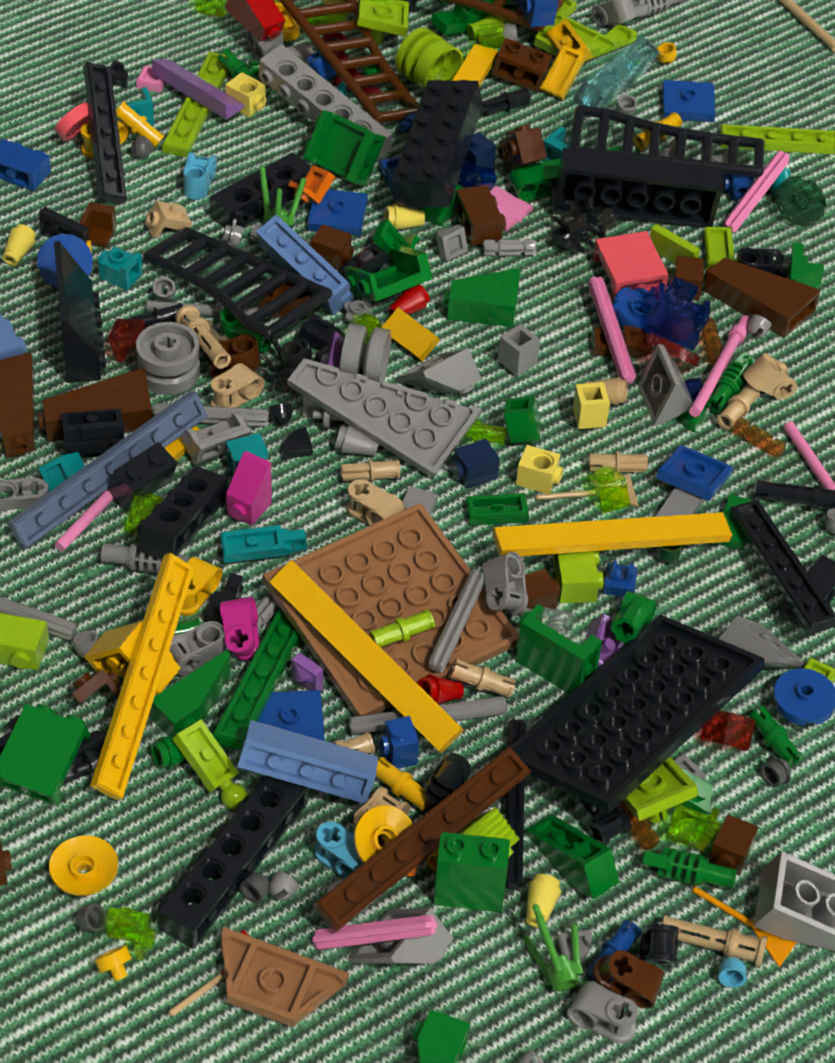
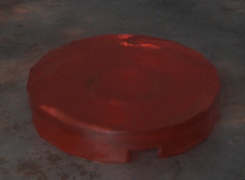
M650 333L646 341L655 347L658 344H663L669 354L696 367L701 360L700 355L695 353L693 355L690 350L668 339L660 338L658 334Z

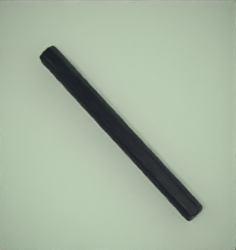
M511 719L509 721L507 748L526 733V723L524 720ZM525 779L506 793L505 819L507 824L511 826V829L515 831V835L519 837V841L510 847L514 853L508 857L505 884L507 889H520L523 882Z

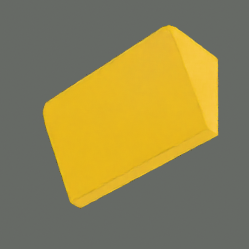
M566 18L546 32L559 52L564 44L586 53V60L594 57Z

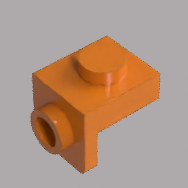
M312 165L305 177L306 183L300 201L308 203L310 200L320 204L335 176L327 170ZM290 181L288 186L295 191L293 194L295 196L299 184Z

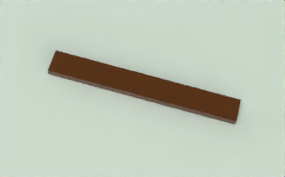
M508 747L319 899L313 907L335 933L338 932L437 851L442 832L459 833L525 779L532 771L511 747Z

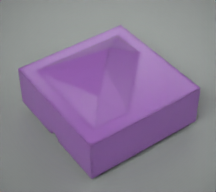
M298 653L292 659V679L308 691H321L323 689V668L302 653Z

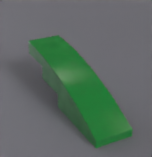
M481 0V1L488 2V3H491V4H492L495 0ZM508 0L502 8H512L516 11L519 6L516 0ZM455 4L453 12L433 13L431 23L444 35L467 32L468 24L485 19L489 13Z

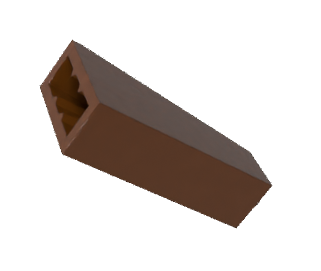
M726 258L720 260L716 265H711L704 276L706 279L704 292L749 318L752 314L766 318L772 324L769 330L782 338H786L816 311L820 290Z
M31 352L0 360V444L6 458L35 451V376Z
M145 368L42 400L44 412L38 413L40 430H46L47 442L62 440L61 413L121 408L124 433L133 432L152 418Z

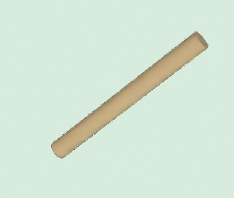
M778 0L825 45L835 52V39L793 0Z

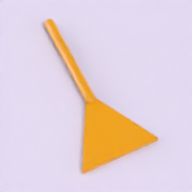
M692 888V892L751 927L758 938L767 936L766 950L779 968L797 944V942L782 939L754 927L753 920L700 888Z

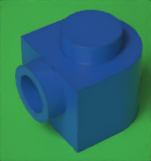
M724 173L722 175L723 190L727 191L731 200L741 199L753 184L754 176Z

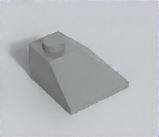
M469 348L440 353L396 377L400 383L442 393L457 392L458 395L474 389L473 384L482 379Z
M736 616L719 638L763 657L765 660L764 669L802 668L805 664L761 623Z
M431 908L387 910L379 921L430 914L434 916L438 927L433 936L359 945L348 959L354 964H434L445 955V949L454 938Z

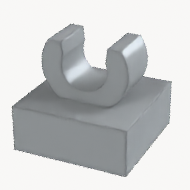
M457 224L451 228H443L436 232L440 259L447 262L468 252L463 226Z

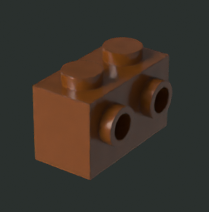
M505 38L491 75L539 92L552 55L523 45L518 41Z
M530 125L516 127L514 130L506 132V137L498 141V155L504 162L506 171L513 170L519 166L537 163L547 158L540 127L530 129Z
M488 186L457 189L454 211L461 226L464 227L470 246L483 244L484 240L495 239V242H498L502 238L503 230L506 229V219L504 214L500 213L497 207V199L491 194Z

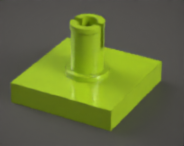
M358 0L357 26L370 28L377 44L383 42L385 32L406 37L409 2L400 0Z
M669 757L622 802L638 821L647 818L651 823H660L659 813L661 814V819L663 821L668 818L667 809L697 797L698 790L697 785Z

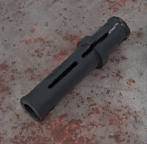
M761 480L757 482L756 499L812 505V508L818 509V506L835 508V490L821 488V485L806 487Z

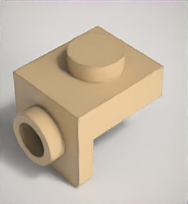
M157 200L152 209L147 213L145 224L154 238L160 236L164 227L181 230L184 227L190 228L192 225L183 206L177 203L170 204Z

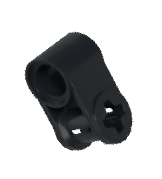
M747 247L738 251L735 262L787 278V270L783 266L784 255L779 249H753Z
M577 797L574 798L572 807L574 817L589 832L591 838L607 846L610 843V839L618 834H626L631 831V820L621 806L618 805L608 813Z
M666 924L648 925L641 937L640 959L657 966L676 967L679 927Z

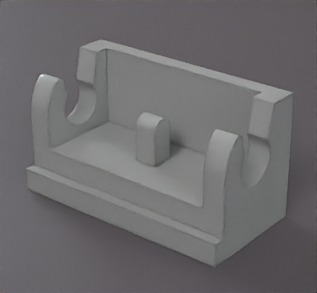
M239 412L231 413L232 417L227 418L226 421L204 429L194 431L192 428H188L185 430L186 433L181 435L180 440L195 465L226 454V441L251 435L252 430L246 425Z

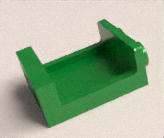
M323 110L315 121V130L311 139L305 145L303 159L317 163L345 177L346 180L354 184L366 186L386 137L337 113Z
M399 245L391 248L394 265L374 273L351 266L345 267L346 276L344 278L350 284L351 288L349 291L354 295L377 302L429 281L433 278L427 253Z
M537 604L531 612L526 611L519 620L518 627L520 632L516 642V662L570 694L598 670L602 640L591 634L581 646L542 623L544 607Z
M25 703L0 756V786L59 807L64 796L60 788L82 741L89 739L91 736L85 722L73 715H67L66 718L56 715L52 708L43 704H37L34 707Z
M442 832L437 861L434 905L502 913L510 841L502 838Z

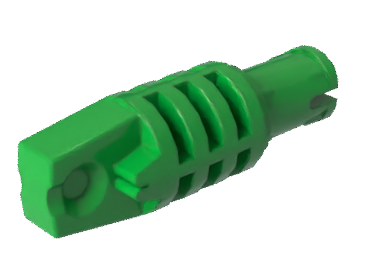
M746 351L730 362L721 374L714 392L706 403L708 408L714 403V406L711 408L712 412L720 413L732 396L737 395L747 382L743 373L755 360Z
M663 847L662 854L644 851L642 864L659 868L657 876L695 886L702 885L704 882L733 889L737 874L736 869L707 862L708 859L705 856L669 847Z

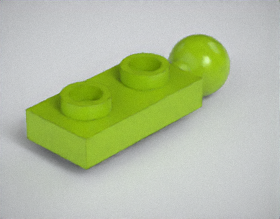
M202 719L172 738L208 791L211 793L220 787L222 790L221 801L226 808L237 810L239 804L244 799L247 800L245 788L231 781L239 772Z

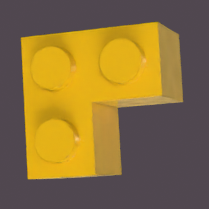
M142 622L105 631L84 658L95 670L102 668L105 672H108L111 669L117 677L122 676L125 678ZM170 651L168 652L155 695L161 693L181 669Z

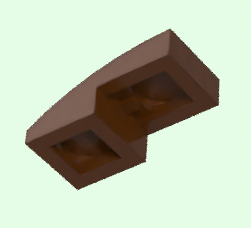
M624 325L621 332L629 356L637 357L651 354V331ZM594 327L591 333L592 354L612 357L603 329Z

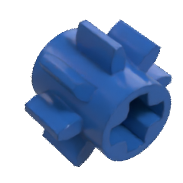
M319 51L311 54L306 60L309 67L327 81L336 73Z

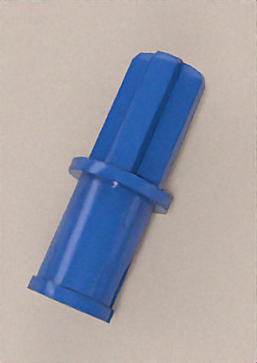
M624 920L611 939L602 943V951L587 969V975L594 982L596 981L592 972L593 965L598 959L610 956L615 951H628L642 935L641 929L632 922L630 927H628L630 921Z

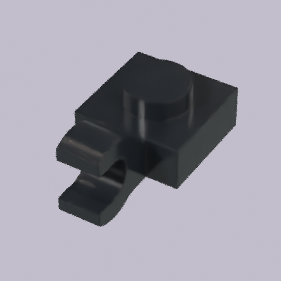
M231 573L225 592H214L203 614L204 622L215 621L223 626L220 603L240 598L244 590V586L241 585L243 576Z

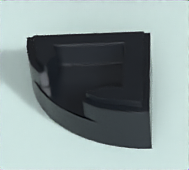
M115 60L109 66L111 67L113 85L126 89L129 83L128 72L121 62Z
M306 427L295 430L286 438L283 445L284 460L313 455V447Z

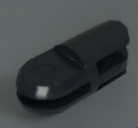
M450 753L436 767L428 780L429 787L425 791L426 799L431 806L435 807L467 781L471 774V765L466 758L456 753Z

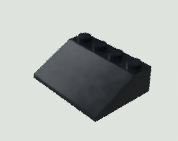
M54 241L67 383L101 380V369L106 368L105 351H99V348H104L103 331H97V329L102 328L101 311L95 312V309H100L99 292H93L91 279L62 243Z

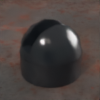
M290 403L268 407L269 416L274 424L282 426L291 421L293 412Z

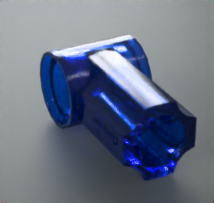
M465 160L458 184L463 185L465 188L487 185L489 189H492L495 186L497 177L492 168L488 166L481 167Z

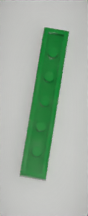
M280 607L213 733L219 745L241 751L250 720L259 721L301 638Z

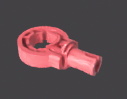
M87 102L73 108L56 124L54 130L63 141L76 137L81 133V127L90 123Z

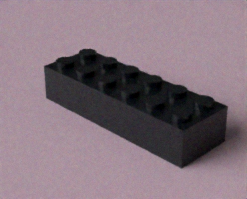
M427 81L392 179L397 207H450L483 107L478 81Z
M563 148L555 183L554 210L577 211L578 213L590 214L588 205L593 204L595 215L699 228L713 227L723 190L722 168ZM573 190L580 205L566 203V200H574Z

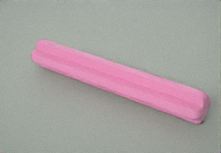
M778 151L764 168V174L761 177H757L725 219L724 227L731 228L732 233L739 229L789 163V155L787 153Z
M430 914L345 925L336 933L331 927L317 929L315 936L312 937V941L319 950L433 936L438 925L435 922L434 916Z

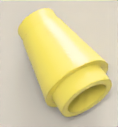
M392 204V206L385 207L384 220L388 219L397 230L418 226L423 227L425 213L423 210L397 207V204Z
M19 224L11 229L2 256L5 263L16 266L35 245L36 234L30 227Z
M536 874L533 880L528 883L527 917L525 920L528 925L539 928L532 908L534 904L539 905L545 922L548 921L562 893L559 888L560 881L557 878L547 874Z

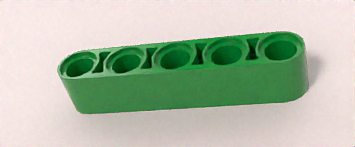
M614 147L606 150L622 151V147ZM561 158L523 165L513 169L508 179L518 198L523 201H531L550 197L551 188L555 187Z

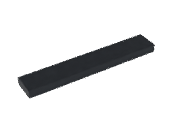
M86 62L83 66L98 197L99 200L124 204L127 200L111 67Z
M759 500L730 507V516L809 635L834 628L835 612Z

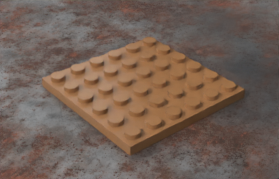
M421 503L293 560L368 636L370 630L391 624L395 618L401 616L404 619L428 609L433 616L435 628L410 636L409 641L402 642L400 640L381 647L416 683L419 679L429 674L450 679L449 673L455 658L477 666L515 647L519 638L518 632L503 612L494 611L488 607L486 602L487 593L483 587L444 671L438 673L435 670L429 669V659L471 569ZM286 564L264 573L262 582L354 715L378 714L393 707L269 582Z

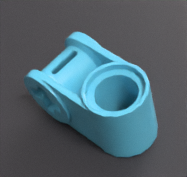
M189 152L185 168L183 169L184 195L187 198L199 200L206 197L211 181L216 173V156L211 155L210 158L195 156L193 152Z
M326 822L318 827L316 831L317 843L314 849L316 859L339 874L341 878L346 879L364 864L356 852L354 834L336 822Z

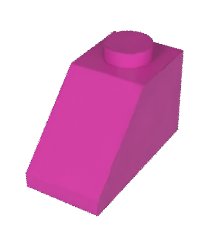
M245 451L227 490L226 506L228 515L235 520L243 521L252 526L272 503L271 462Z

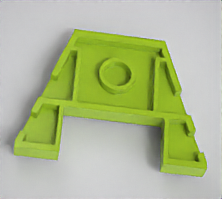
M563 0V6L556 13L554 25L545 26L542 31L537 33L534 46L557 57L559 51L546 32L565 18L594 56L593 58L635 42L638 32L618 24L606 35H603L568 18L576 11L577 2Z

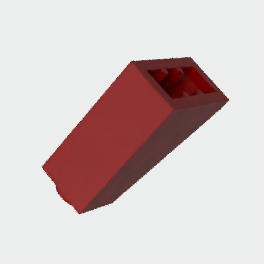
M227 0L225 5L226 10L259 42L266 39L273 40L282 33L286 19L273 0Z

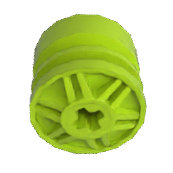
M426 27L412 31L403 40L395 57L397 72L423 90L427 81H452L463 63L461 50L443 40Z

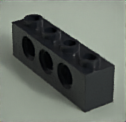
M293 152L265 167L270 211L272 208H275L276 190L278 188L282 190L281 206L287 204L295 197L293 195L295 191L288 186L289 182L293 181L299 184L301 178H305L311 169L310 165ZM260 170L209 196L210 217L224 229L226 225L231 226L233 219H236L235 225L245 227L247 224L264 216Z
M195 466L188 475H184L181 478L180 483L174 490L171 489L161 504H157L148 518L140 522L137 529V536L139 537L138 550L162 559L168 553L178 556L226 502L228 477Z

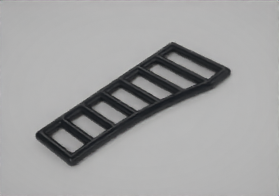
M581 105L575 107L569 149L721 167L722 173L755 177H761L764 174L765 142L761 138L686 129L653 122L607 108ZM584 116L599 118L596 149L580 147ZM610 120L625 124L622 151L606 150ZM635 128L650 131L648 154L632 153ZM660 134L676 137L674 157L659 155ZM686 139L702 142L701 160L685 158ZM712 143L728 145L727 163L711 161ZM738 147L754 148V166L738 164Z
M184 227L143 254L144 261L164 269L201 289L218 301L245 329L267 339L274 337L330 299L333 294L330 288L189 227ZM186 239L194 241L168 259L160 256ZM206 247L213 249L212 252L187 268L179 265ZM225 256L233 258V260L205 278L197 275ZM245 264L254 267L222 289L214 286ZM265 273L274 276L236 302L229 298ZM285 282L294 285L248 316L243 311ZM308 291L315 294L271 325L267 326L260 323L304 292Z

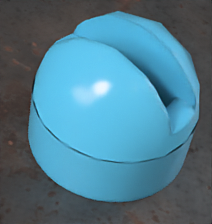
M726 957L721 961L718 969L720 983L730 988L742 986L747 980L745 964L737 957Z

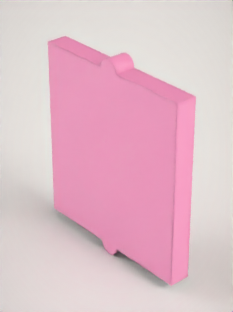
M498 186L490 190L491 194L497 199V207L500 213L505 216L506 229L503 230L505 232L516 223H521L522 218L533 210L532 205Z

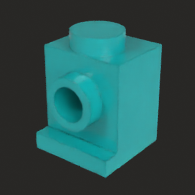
M114 246L109 252L104 250L99 255L100 279L127 291L143 275L142 254L136 253L133 255Z

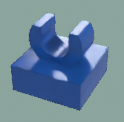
M617 561L607 563L603 594L624 597L627 591L635 593L638 567H634L633 563H629L628 566L618 565Z

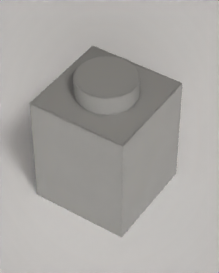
M522 324L516 326L500 336L498 362L513 374L519 376L538 364L540 339Z

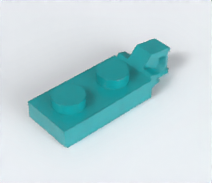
M281 525L220 533L224 563L279 557L307 550L305 529L289 531L288 529H281Z

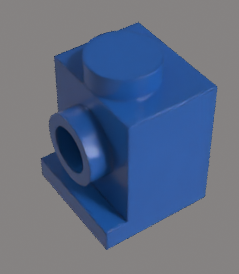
M410 716L385 721L384 735H380V741H378L381 757H384L398 769L418 765L419 741Z

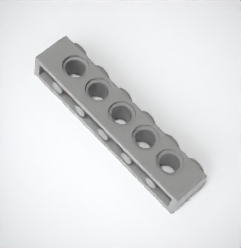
M281 44L259 59L258 77L265 85H269L282 99L287 100L296 107L300 114L307 116L315 123L323 110L337 113L386 137L377 160L390 151L392 133Z

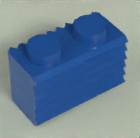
M2 139L0 142V180L3 179L4 182L7 180L8 183L11 182L13 185L16 184L22 188L25 187L27 190L34 191L51 172L49 155H46L41 150L35 151L24 147L19 142H10Z

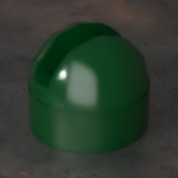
M682 545L657 547L659 560L661 562L665 560L667 564L675 563L681 555Z

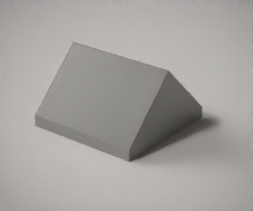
M658 344L637 385L654 426L662 425L689 411L693 404L678 366L665 346Z

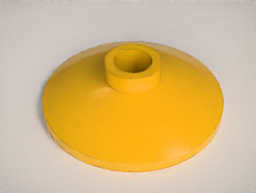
M380 805L367 810L359 818L354 830V845L363 863L367 862L413 825L411 819L400 809L389 805ZM378 836H381L384 839V847H381L379 845L377 840Z
M77 836L64 841L55 849L49 862V872L54 884L62 891L77 896L92 895L104 890L112 883L118 871V857L114 848L105 840L94 836ZM82 870H89L87 873H80Z

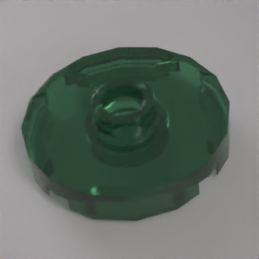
M798 175L791 176L784 180L777 188L775 193L777 207L780 213L793 224L804 227L811 226L823 217L826 198L819 186L812 180L806 181L802 179V176Z

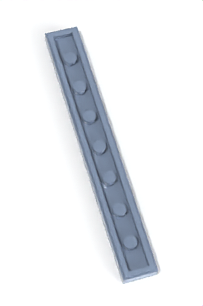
M190 390L7 523L19 546L26 549L106 491L115 469L157 442L165 448L184 434L186 429L194 427L205 419L207 413L197 392Z

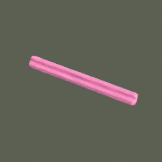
M593 276L590 278L588 286L618 377L621 380H627L628 384H632L636 374L604 279L601 276L597 278Z

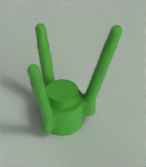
M261 166L260 179L265 211L264 222H268L277 214L288 226L294 225V216L306 179L301 178L289 215H287L286 209L281 208L282 190L280 188L276 190L275 208H272L270 211L265 167Z
M534 904L532 908L551 958L548 961L549 967L530 937L524 934L522 938L542 971L547 986H552L554 991L571 989L579 984L578 976L584 974L580 963L578 926L576 924L571 925L572 960H569L567 955L558 956L538 904Z

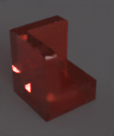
M116 319L108 340L117 362H124L129 349L136 348V340L139 334L146 329L143 319Z
M719 710L702 726L700 740L748 751L756 720Z

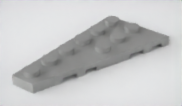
M305 358L288 378V386L433 479L482 412V408L472 406V408L456 404L457 401L446 399L444 401L430 397L422 391L386 381L380 383L367 379L368 376L362 374L352 375L339 371L337 367Z

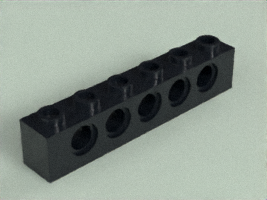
M270 776L261 777L251 797L248 800L244 799L239 804L235 816L230 823H224L221 826L213 844L201 851L197 864L190 872L186 871L181 876L177 888L172 895L164 897L157 909L159 930L194 949L238 894L240 883L256 871L307 806L308 787ZM192 902L198 903V904H196V905H188L189 903H192Z

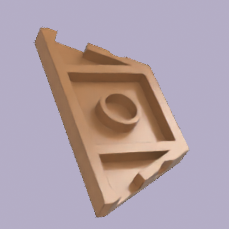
M223 927L221 931L226 1002L294 1027L348 982L350 974L348 972Z

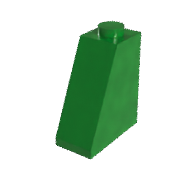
M511 269L452 280L450 292L445 291L443 308H448L447 320L514 327L521 269Z

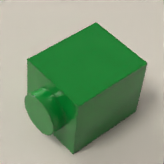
M535 395L506 399L504 416L510 443L528 444L539 440L541 423Z

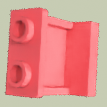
M647 231L595 240L593 259L596 263L602 262L612 283L610 292L612 301L618 291L625 287H631L630 289L634 290L637 287L643 288L655 296L665 295L669 274Z

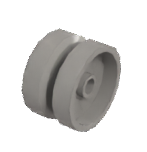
M161 322L147 327L139 334L136 340L137 369L145 368L148 389L150 391L163 395L179 394L189 390L197 383L200 376L199 340L191 328L180 323Z
M350 323L342 347L340 371L352 375H357V373L368 376L367 379L383 383L386 378L390 357L391 330L375 327L368 341L366 326Z

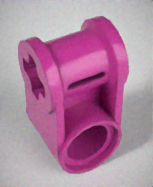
M250 596L223 601L220 603V613L224 626L226 646L238 659L249 661L253 658L260 645L257 625L258 612L255 600Z

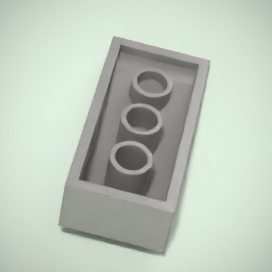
M781 851L761 871L753 926L785 940L835 951V874Z

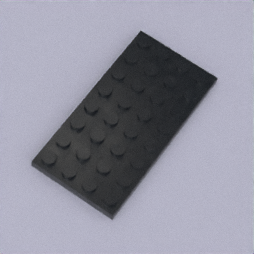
M659 615L638 634L636 639H632L510 747L532 771L530 775L610 813L765 668V660L761 656L671 618Z

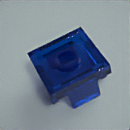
M677 277L671 280L666 289L665 284L659 282L657 287L652 286L647 293L643 332L694 351L698 345L699 334L709 321L711 302L705 300L702 305L691 302L698 292V286Z

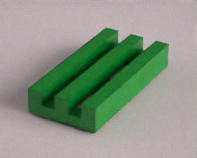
M525 493L466 496L465 504L467 516L469 517V526L529 522V511Z

